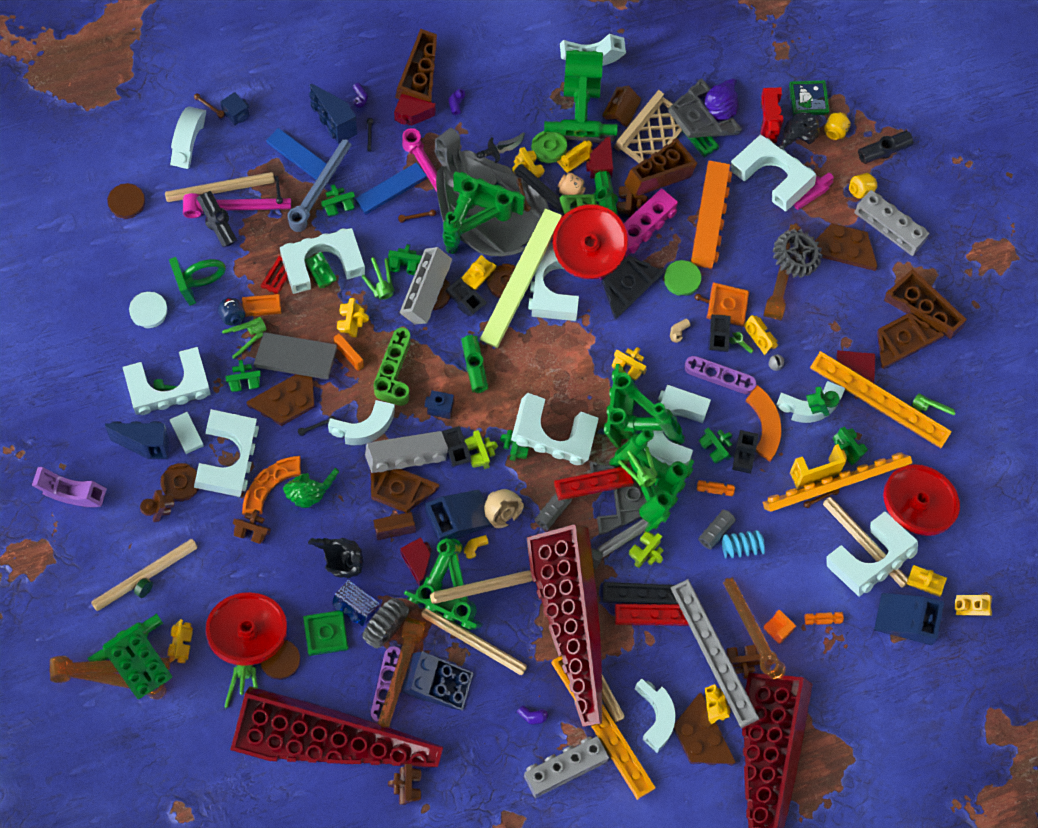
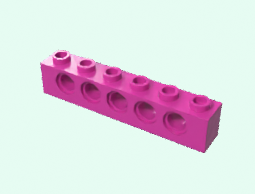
M662 188L623 223L628 236V248L625 258L630 253H635L643 241L646 242L650 239L652 232L656 229H661L665 223L664 221L668 218L671 219L677 213L678 202Z

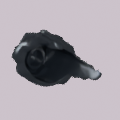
M806 112L793 115L784 127L783 136L785 138H783L779 148L785 149L798 138L808 144L813 143L818 138L820 130L816 117Z
M311 538L308 541L309 545H314L324 550L325 569L335 577L351 578L358 576L362 572L364 564L362 550L355 541L345 538Z

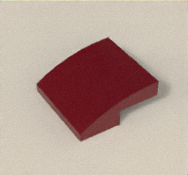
M837 350L836 361L874 384L875 354Z

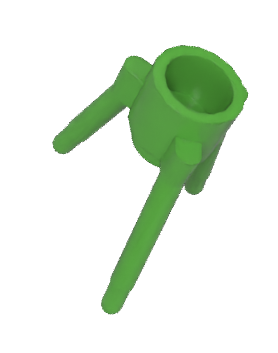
M372 257L371 260L379 279L376 289L365 275H362V278L374 293L375 298L379 297L380 300L388 299L393 296L395 291L392 285L388 258L384 259L387 281H384L376 260Z
M261 317L222 331L225 334L247 328L251 335L255 334L249 342L232 356L233 359L263 336L262 332L266 330V326Z
M918 393L911 405L921 413L922 410L926 412L931 405L946 413L956 414L954 409L933 401Z
M646 447L645 451L650 468L646 466L641 467L630 450L627 451L638 469V475L621 460L618 461L622 468L637 481L640 487L653 485L656 482V476H658L649 447Z
M237 665V667H234L225 708L229 707L237 676L240 678V695H243L245 679L250 678V675L252 676L253 687L258 688L256 668L253 665Z

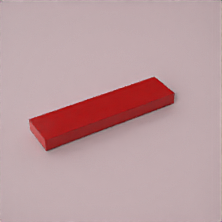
M622 467L554 480L558 501L633 486L634 484L632 476Z
M615 604V625L689 626L679 605Z

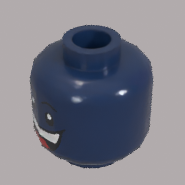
M225 298L218 306V313L226 325H238L245 317V310L241 302L236 298Z

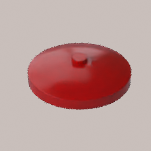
M582 205L570 210L560 219L553 234V249L559 264L571 275L582 279H598L611 274L624 260L628 248V236L623 222L613 211L600 205Z
M917 464L900 467L891 474L884 486V503L889 514L903 528L915 534L925 536L941 534L953 525L959 515L960 501L957 491L943 474L933 468Z
M238 593L223 599L212 609L206 622V637L211 650L222 660L235 665H254L268 660L280 650L287 635V621L282 608L273 599L258 593Z

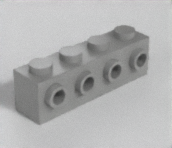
M872 190L858 203L854 212L911 256L921 248L930 234L923 226L916 224L908 215H904L895 205L889 204L880 194Z
M438 247L424 250L400 310V314L414 325L428 323L446 274L450 269L452 258Z
M437 431L369 442L366 445L365 456L371 473L446 461L448 447L442 432Z
M590 736L582 740L581 745L575 748L573 745L565 748L563 754L558 756L555 754L544 760V763L540 765L536 763L526 768L527 771L524 773V778L534 798H537L607 763L609 757L598 736L593 739Z

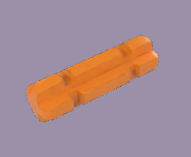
M698 480L697 491H707V493L720 495L725 493L727 496H733L735 486L731 484L725 486L724 483L710 481L706 483L704 480Z
M832 612L816 613L815 615L813 613H806L804 616L806 625H813V623H816V625L832 624L833 622L841 624L844 620L842 612H834V614Z

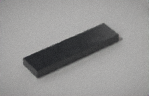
M603 582V603L679 605L670 588L674 585Z

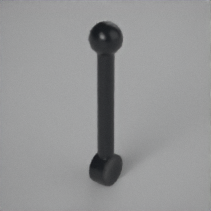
M368 118L366 121L368 124L367 152H371V134L374 120Z
M275 176L276 203L281 204L283 199L280 194L279 176Z
M330 416L327 420L305 429L299 428L298 434L304 436L306 432L329 423L330 419L336 420V418Z

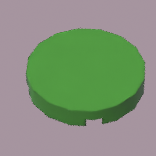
M542 131L533 138L531 145L537 160L545 163L559 161L563 155H566L568 149L566 138L556 132Z
M680 260L671 263L667 267L664 282L667 289L673 294L688 296L697 291L702 277L700 270L695 264L690 261Z

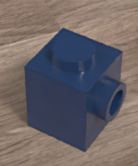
M236 92L220 101L222 111H224V114L234 125L244 122L249 117L247 101L241 99Z
M431 390L430 397H426L424 406L427 408V415L450 419L454 395Z

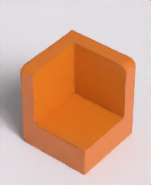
M778 610L774 617L764 625L763 629L776 642L781 644L794 631L796 625L781 610Z

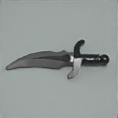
M525 133L510 140L500 141L497 145H494V138L491 137L488 141V149L479 151L477 157L481 159L492 155L495 158V163H498L500 160L499 153L503 154L505 151H510L522 142Z

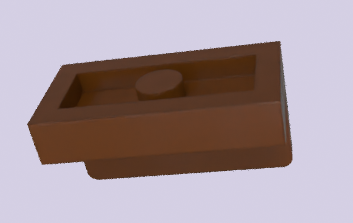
M630 86L616 87L602 116L606 120L617 119L624 127H628L641 98Z
M412 512L373 520L377 540L416 533Z

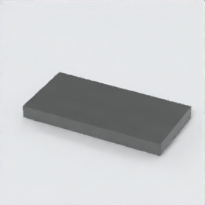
M264 332L254 361V367L329 380L338 346L337 344Z

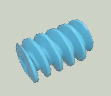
M755 530L753 534L747 531L746 535L743 532H739L738 537L735 533H732L730 538L727 534L723 535L722 548L725 559L728 553L731 558H734L735 552H737L739 557H742V551H745L746 556H749L750 550L753 551L754 555H757L758 549H760L762 554H765L764 538L758 530Z

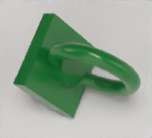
M176 257L169 259L179 290L189 306L196 304L191 287L211 284L221 278L226 270L225 264L217 259L199 261L186 270L183 269ZM206 267L218 268L214 274L202 279H194L192 276L194 272Z

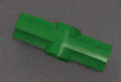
M599 171L595 174L594 178L596 186L594 199L600 206L610 209L617 215L616 204L618 196L613 193L610 173Z
M467 335L461 338L466 370L469 375L472 392L482 393L488 390V384L478 337ZM477 362L479 365L473 366L471 363Z

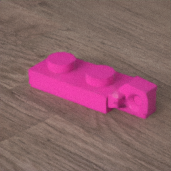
M829 172L823 177H816L815 185L793 206L799 210L824 194L829 189V186L833 184L834 176Z

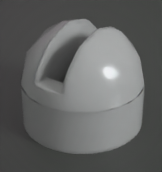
M779 354L773 355L769 360V367L774 371H779L783 368L784 358Z

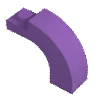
M44 467L37 468L32 486L43 491L42 494L83 507H101L107 488L94 481L81 482L66 479Z

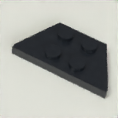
M628 255L615 271L602 280L613 317L617 319L666 270L653 267L648 262L639 261L637 258Z

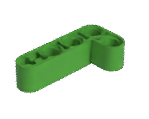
M401 327L394 331L374 381L375 396L380 400L398 406H403L409 401L408 386L396 381L411 344L410 332L406 328ZM397 353L400 356L395 358L391 355ZM386 370L394 371L392 374L385 373ZM381 386L387 387L384 391H380L378 388ZM398 392L405 393V395L401 397L397 396L396 394Z

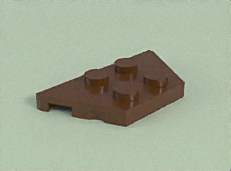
M831 223L815 240V242H819L817 247L822 248L820 252L823 255L822 258L873 271L877 269L868 232Z
M911 313L879 328L877 337L881 368L885 369L944 337V334L941 331L938 333L929 327L928 323L920 321Z
M295 374L250 399L246 404L249 408L259 411L264 417L271 418L275 423L283 426L315 408L312 377Z
M402 469L371 473L370 470L371 499L405 513L410 512L439 489V484Z
M699 693L676 721L673 730L690 764L735 765L736 762L717 723H710L707 703L702 693Z

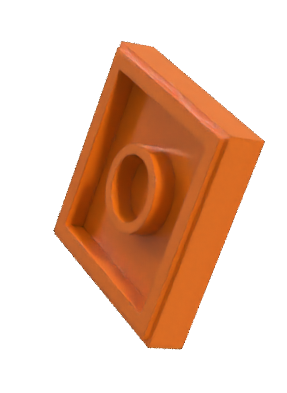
M713 283L707 318L711 319L712 314L731 316L730 324L743 327L749 291Z

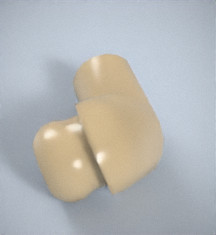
M687 318L671 327L670 339L674 343L680 342L683 338L682 331L691 326Z

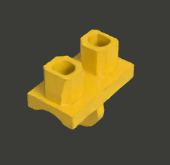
M525 147L520 148L519 154L514 158L513 162L515 165L512 167V171L514 172L517 166L522 164L537 178L541 177L545 170L542 165H534L537 159L534 150L527 151Z
M481 255L461 279L471 290H477L493 272L496 265Z
M349 298L348 303L340 304V314L346 316V320H339L337 322V329L341 333H348L351 337H357L358 327H362V324L369 320V316L364 313L365 309L355 303L356 300L354 298Z
M636 347L634 351L627 348L625 353L631 357L619 350H616L614 353L615 359L612 368L615 369L616 364H620L622 368L625 364L630 366L631 369L628 375L631 379L636 381L641 374H645L647 371L645 365L636 361L637 359L642 362L644 359L639 354L640 348Z
M913 565L906 584L940 597L947 578L933 573V570L928 571Z
M956 595V615L992 616V596Z
M715 684L706 687L705 694L710 723L713 724L718 719L724 720L730 717V707L721 688H718Z

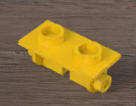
M589 140L583 141L568 151L566 155H563L557 163L566 173H569L589 159L590 153L593 151L591 149L592 143Z
M751 315L743 326L763 354L766 355L771 348L775 349L778 346V341L771 332H765L768 328L760 317Z
M182 619L173 625L171 629L173 640L172 644L169 645L167 653L170 656V663L175 659H178V663H186V660H188L190 645L183 644V641L191 642L193 628L191 623L185 622L182 625Z

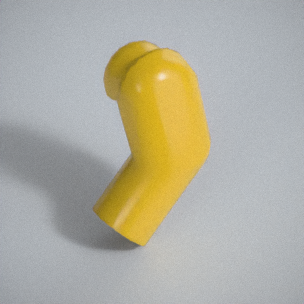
M486 535L468 541L464 548L466 558H475L477 548L488 544Z

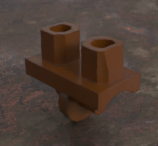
M620 186L619 197L626 198V201L617 203V211L619 214H628L630 218L636 212V208L640 209L648 201V197L644 194L634 197L626 186Z
M155 490L152 499H144L141 502L140 511L146 516L154 515L153 522H159L161 516L170 515V507L174 506L173 495H162V490Z
M255 509L253 514L245 513L244 518L249 519L250 522L234 518L232 523L235 525L233 536L245 539L249 529L254 531L251 541L262 544L266 535H270V528L256 524L257 522L263 524L265 518L259 517V510Z
M755 645L744 647L745 656H738L736 647L727 648L726 654L736 674H742L743 679H748V673L755 672L754 666L760 665L762 654H758Z
M405 764V767H400L399 773H394V780L388 781V787L394 788V795H399V805H406L409 802L421 800V790L412 788V782H419L421 780V770L412 768V764Z

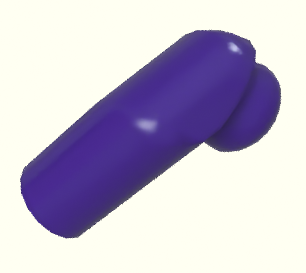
M356 83L352 87L357 94L356 99H353V103L356 107L360 108L366 104L368 94L360 83Z
M461 88L454 91L449 97V104L453 115L461 113L459 104L466 95L465 91Z
M522 705L517 711L531 725L541 724L548 718V713L544 709L531 712Z

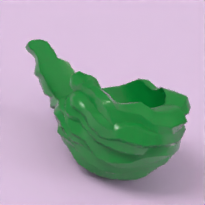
M334 468L323 483L309 479L308 473L295 477L283 487L286 498L291 500L295 506L301 508L311 507L323 498L326 490L336 479L339 470Z

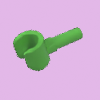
M732 333L735 338L729 337V343H738L749 353L753 352V349L743 341L742 333Z

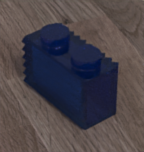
M348 580L335 593L332 604L338 611L345 612L354 623L364 626L378 611L380 602Z

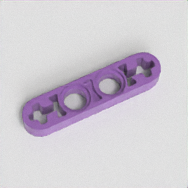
M691 356L685 362L684 368L688 374L731 390L750 394L756 386V381L752 376L711 361ZM692 363H696L694 369L691 368ZM713 368L716 371V375L709 376L706 370ZM730 374L734 377V381L727 382L724 376ZM738 378H740L739 384L736 385ZM746 381L750 382V386L748 388L744 387Z
M389 647L384 653L371 709V718L377 724L386 723L390 716L402 664V652L398 647ZM393 652H396V655L399 657L395 658L393 663L397 668L390 666L391 658L388 655H392ZM386 671H392L395 677L387 681L383 675ZM382 690L390 692V697L387 700L380 699L379 693ZM380 704L384 705L383 714L385 716L378 719L375 712H379Z

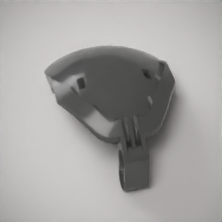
M449 128L436 138L435 153L442 165L437 172L436 189L443 222L446 220L445 217L448 212L453 211L454 213L457 206L456 201L460 194L453 190V175L455 172L467 173L470 177L484 179L492 185L498 182L506 190L520 192L516 183V178L519 177L509 167L495 163V161L485 157L479 159L477 153L472 151H461L460 136L453 128ZM521 178L525 197L531 210L529 212L524 211L523 215L513 212L511 218L504 222L494 217L460 235V240L484 255L501 257L520 253L525 250L523 246L529 242L544 210H549L547 201ZM476 205L474 208L469 209L465 219L486 208Z

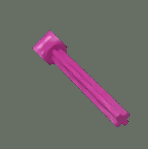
M414 128L407 129L403 133V149L410 154H414L437 192V171L423 150L424 144L421 141L420 132Z
M189 193L183 196V215L185 217L198 218L201 214H204L197 200V197L200 196L199 194ZM282 198L283 203L277 204L276 199L216 200L220 208L226 211L291 209V198Z

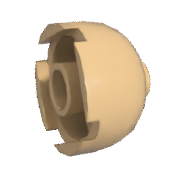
M507 489L497 490L490 493L484 506L485 516L495 528H503L508 526L505 522L513 518L515 521L518 518L524 504L515 492Z

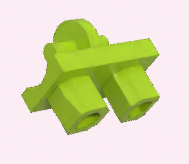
M479 430L474 431L473 436L464 440L468 451L474 449L478 451V454L470 456L472 467L483 466L484 469L490 468V459L487 452H489L490 457L495 456L494 450L498 448V444L495 441L491 442L489 437L484 439V444Z
M645 532L640 541L646 545V548L642 550L635 544L630 549L629 555L635 560L634 565L640 568L648 557H650L647 561L649 565H652L654 562L661 563L663 561L661 553L664 550L659 547L655 551L661 543L662 536L657 533L655 536L650 532Z

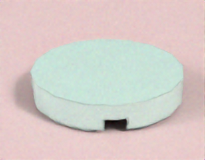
M143 292L135 296L131 301L129 312L131 319L136 325L143 326L144 328H153L163 323L168 309L166 301L161 295L155 292Z

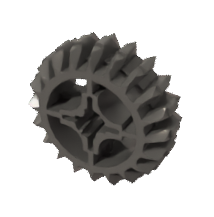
M794 228L791 231H785L775 241V247L772 250L775 253L773 259H777L776 265L781 266L780 271L786 270V275L792 273L793 278L797 276L800 278L807 277L815 272L821 264L820 260L823 255L820 252L822 248L817 247L819 242L814 241V236L809 237L808 232L803 233L802 229L796 231ZM787 243H790L789 250H786ZM806 257L809 258V262L807 264H805Z
M397 598L388 600L367 624L363 632V639L374 648L383 646L401 628L409 614V608L403 601Z

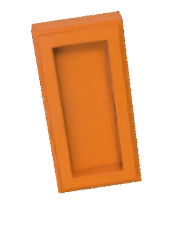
M280 294L242 297V305L246 313L245 317L281 314Z
M339 333L334 336V344H337L338 350L357 371L364 368L363 359Z

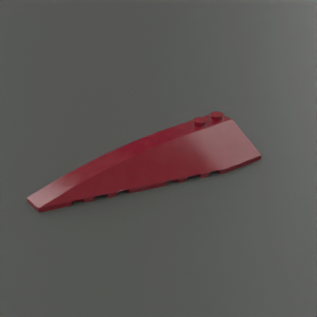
M575 524L527 537L531 577L537 585L538 590L536 592L539 599L542 600L544 615L549 620V630L558 656L563 658L564 665H562V668L568 676L570 691L574 693L576 699L574 703L582 726L587 727L602 724L601 639L589 528Z
M748 673L745 691L759 717V720L742 728L745 747L743 748V756H745L744 779L748 828L785 827L801 754L813 685L804 677Z
M249 686L244 695L230 750L268 761H277L279 758L285 759L287 762L371 763V765L392 764V766L412 764V766L438 767L443 746L346 713Z

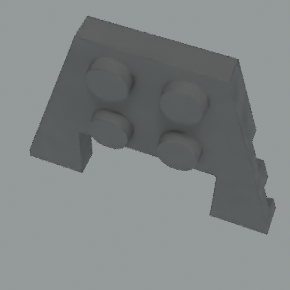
M702 78L685 95H682L671 105L668 110L688 138L738 135L742 130L733 118L718 123L699 99L706 96L710 90Z
M590 462L589 464L591 473L614 468V466L600 465L597 462ZM634 478L633 486L613 489L617 515L597 516L599 535H604L641 519L639 509L647 501L641 487Z

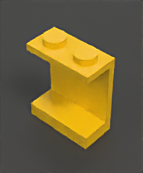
M839 444L834 446L828 459L830 463L809 470L803 456L795 459L790 475L797 489L803 488V485L807 483H817L825 477L839 475L847 460L844 450L840 449Z

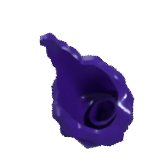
M734 78L713 86L706 95L704 105L717 122L728 120L737 114L739 101L738 93L734 89L737 80Z

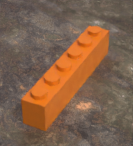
M708 161L691 263L698 267L712 269L713 263L718 261L719 252L716 251V247H720L722 236L719 235V230H723L724 219H721L722 214L726 213L727 208L724 198H728L730 190L729 187H726L727 182H731L732 172L729 171L730 164Z

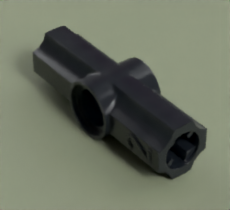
M906 130L893 136H883L880 141L858 149L859 159L864 164L880 158L887 159L893 153L912 146L914 143L912 135Z
M212 191L197 197L206 215V226L215 232L222 247L225 248L237 242L238 240L228 223L229 215L226 210L220 208Z

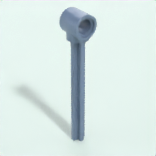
M342 139L301 205L288 212L289 226L293 231L301 232L306 229L307 220L310 217L309 211L352 146L348 140ZM296 218H301L298 222L293 221Z

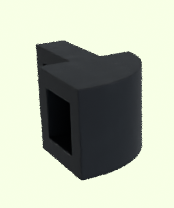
M461 278L446 289V292L458 304L457 307L468 316H473L487 303L475 289L471 290Z
M711 315L708 339L709 351L728 352L731 316Z
M460 426L441 431L448 447L447 456L451 466L455 467L471 462L468 447L464 441Z
M740 430L734 452L732 470L751 474L759 434Z

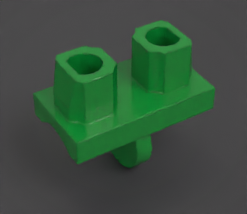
M335 184L331 185L332 191L325 192L327 198L334 197L321 201V207L325 209L328 217L338 214L337 204L342 203L345 212L355 208L354 192L338 195L344 193V188L337 189Z
M406 244L405 249L398 248V251L389 250L390 271L399 272L400 266H407V274L415 275L422 256L416 255L417 251L410 250V244Z
M322 252L305 259V263L319 288L328 287L337 281Z
M239 360V366L232 367L233 372L240 371L241 374L225 376L232 392L242 391L240 381L247 379L249 389L260 388V370L245 373V370H252L251 364L244 365L243 360Z
M821 386L816 387V393L806 395L809 408H811L812 414L823 412L824 416H828L830 413L827 407L833 408L837 406L840 397L835 391H828L824 394Z
M844 426L832 438L835 441V445L839 444L840 449L844 450L850 464L854 465L868 449L864 444H857L855 442L857 433L853 428L846 429Z
M709 427L705 429L706 434L698 441L705 450L712 444L717 447L716 450L709 454L713 461L717 464L724 459L728 461L732 458L723 446V444H726L730 448L733 445L730 441L733 436L731 432L725 434L722 430H719L717 434L720 438L718 439Z
M508 430L507 434L500 436V441L504 443V449H509L510 445H512L510 452L511 461H515L516 458L527 459L529 447L520 446L515 441H512V430Z

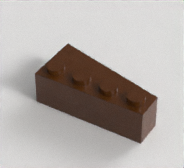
M420 28L395 95L396 99H399L402 93L431 102L437 34Z
M675 138L672 143L666 144L662 150L653 153L649 159H645L633 167L624 184L633 196L636 197L690 178L697 162L678 138Z
M914 269L886 292L885 302L906 314H913L920 321L928 323L930 328L937 332L941 331L949 339H952L962 330L967 321L961 313Z

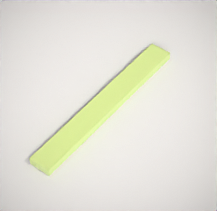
M547 209L544 210L480 337L481 342L498 348L553 238L555 228L562 215Z

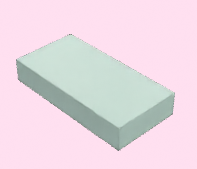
M188 412L170 419L171 425L186 454L204 446Z

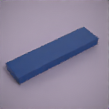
M279 128L266 140L268 145L315 180H317L326 166L324 161Z
M416 162L355 198V201L366 215L426 180L427 175Z

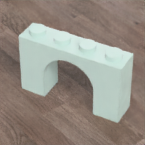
M759 135L731 161V172L744 182L764 166L772 165L782 168L788 176L773 190L772 202L784 211L791 208L815 185L816 174L811 168L801 164L797 158H793L784 149H780L770 139Z
M352 228L340 229L335 233H325L316 238H306L301 242L287 243L280 247V254L293 294L311 289L305 259L318 252H330L336 255L342 263L347 279L365 275V266Z
M550 243L534 274L535 282L531 281L530 293H534L533 299L529 298L528 309L532 310L531 317L576 321L579 296L553 293L544 284L543 279L550 271L564 269L555 256L553 243Z
M198 347L179 352L184 369V377L180 385L170 391H157L147 383L142 362L123 367L136 415H146L153 410H164L175 404L183 405L190 400H201L211 395Z
M667 385L665 391L661 390L658 401L664 404L665 408L669 409L674 416H682L703 423L711 399ZM653 431L654 437L647 444L652 456L662 463L666 462L668 465L676 461L685 464L690 460L693 452L692 449L672 443L664 436L663 431Z
M527 393L521 399L511 440L520 446L532 447L537 452L552 454L554 458L569 460L574 465H583L588 461L599 418L580 412L574 418L569 439L566 441L553 440L544 433L541 427V415L545 399Z
M210 410L206 434L232 440L239 448L240 458L234 465L224 468L199 463L194 488L238 497L241 496L242 491H246L248 480L244 478L245 473H249L252 462L248 461L249 455L254 453L255 444L252 443L253 437L257 438L259 426H255L257 419Z
M883 512L871 522V533L888 549V554L885 558L875 563H864L857 560L842 545L827 556V567L859 597L863 593L871 591L877 582L885 580L890 572L899 569L904 561L908 558H913L918 551V541L886 512Z

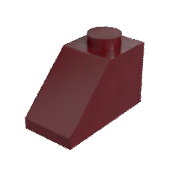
M401 93L394 111L395 121L403 125H415L435 116L436 104Z
M606 137L590 153L589 161H586V172H590V179L595 178V174L599 171L609 172L612 178L611 137Z
M421 537L400 548V555L419 587L424 584L432 552L428 542H423Z

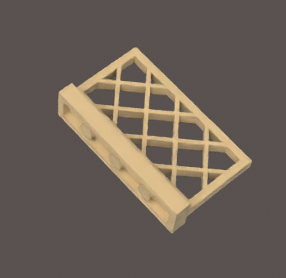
M660 90L655 93L614 146L616 150L624 151L638 163L644 160V154H653L660 151L654 150L653 142L662 141L664 147L666 141H668L667 144L669 145L682 131L678 124L675 125L674 118L670 113H660V106L662 104L668 107V109L673 105L663 97L664 93ZM670 117L671 125H663L661 118ZM658 118L659 126H650L649 119ZM663 129H672L673 136L665 137ZM648 130L649 138L640 139L639 132ZM651 130H660L661 138H652ZM650 142L651 150L642 151L641 143ZM630 143H637L639 151L630 150L628 145Z

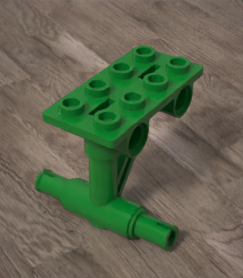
M566 51L564 97H574L575 120L563 119L561 122L545 121L544 132H556L562 136L576 137L617 136V124H601L599 121L587 120L590 98H600L603 52Z
M455 172L453 175V190L460 194L456 201L457 206L454 213L453 211L448 212L443 223L442 237L446 251L449 253L451 250L450 254L456 253L458 250L457 246L460 244V235L494 217L504 222L511 218L513 212L523 215L525 196L517 191L506 190L500 185L489 184L484 179L470 177L467 173ZM476 205L486 208L465 219L469 209L474 208Z
M616 364L615 370L612 371L613 386L609 391L611 400L610 405L607 406L608 420L604 425V433L615 448H620L621 439H631L637 431H643L645 428H649L652 431H663L667 438L673 440L675 444H683L685 437L682 434V428L678 423L677 417H674L672 412L665 408L664 404L657 403L654 405L639 391L622 366ZM637 403L652 417H637L633 415L634 404Z
M645 428L640 434H634L631 439L615 452V456L610 459L609 465L618 468L621 466L618 463L619 460L624 464L630 462L634 473L638 475V469L627 453L630 450L641 467L646 466L650 468L644 449L647 447L648 442L653 439V431ZM651 455L658 476H656V482L654 483L655 488L654 485L649 487L641 486L647 502L639 509L641 518L648 522L645 528L646 532L653 528L657 529L662 521L665 522L671 514L669 512L670 508L678 501V492L680 493L686 485L685 479L693 471L692 465L694 460L690 459L685 464L676 461L668 465L666 462L662 463Z
M445 538L437 545V550L440 554L429 577H426L424 584L417 591L412 589L405 590L404 594L408 596L407 600L415 604L423 603L426 605V609L434 613L436 611L444 613L443 617L448 620L461 621V626L472 630L482 627L483 623L474 619L477 611L476 605L469 601L467 596L435 604L427 596L426 591L428 588L432 593L443 590L441 589L443 585L442 580L448 567L453 586L465 585L458 559V554L462 551L463 546L457 539ZM463 605L468 608L466 615L462 612Z
M157 613L143 623L137 622L128 629L120 631L114 638L104 643L101 650L87 657L93 668L110 659L137 699H141L172 678L164 662L147 639L149 632L163 625Z

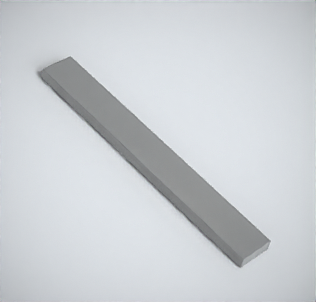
M689 579L670 587L740 728L759 720Z

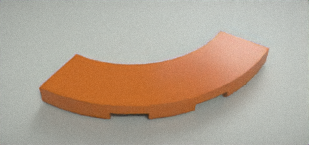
M757 385L747 397L746 402L755 410L762 426L761 439L757 445L756 453L771 462L781 439V420L772 399Z
M301 457L284 458L262 470L254 478L253 483L245 494L242 514L245 515L246 512L253 514L255 509L259 510V514H262L264 502L270 491L282 481L301 475Z

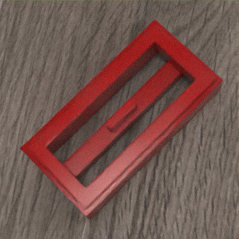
M281 256L277 258L261 284V288L267 289V291L274 294L280 292L288 279L285 272L277 287L274 288L285 270L283 264L272 283L268 285L276 269L283 262Z

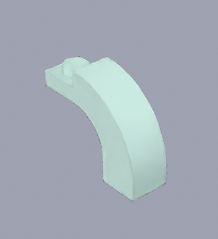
M612 34L607 35L602 41L590 45H581L566 40L560 43L561 59L566 60V51L603 52L604 66L617 61L626 54L624 38Z
M187 107L182 112L173 136L171 146L173 151L170 165L186 169L190 168L194 142L198 132L204 128L206 110Z
M827 381L823 392L825 394L828 391H835L841 399L845 388ZM784 393L780 394L776 407H779L780 410L794 413L791 420L796 422L811 423L827 417L823 415V412L812 414L808 401H802ZM835 406V407H833V408L827 407L828 410H829V413L831 414V413L836 409L837 406Z
M376 400L369 418L357 424L330 419L328 424L329 433L336 437L345 436V444L363 445L375 441L389 428L394 417L395 405Z
M641 679L636 684L635 690L652 705L656 714L654 725L644 734L642 740L658 753L667 743L673 731L675 709L672 699L663 687L656 692L652 683Z

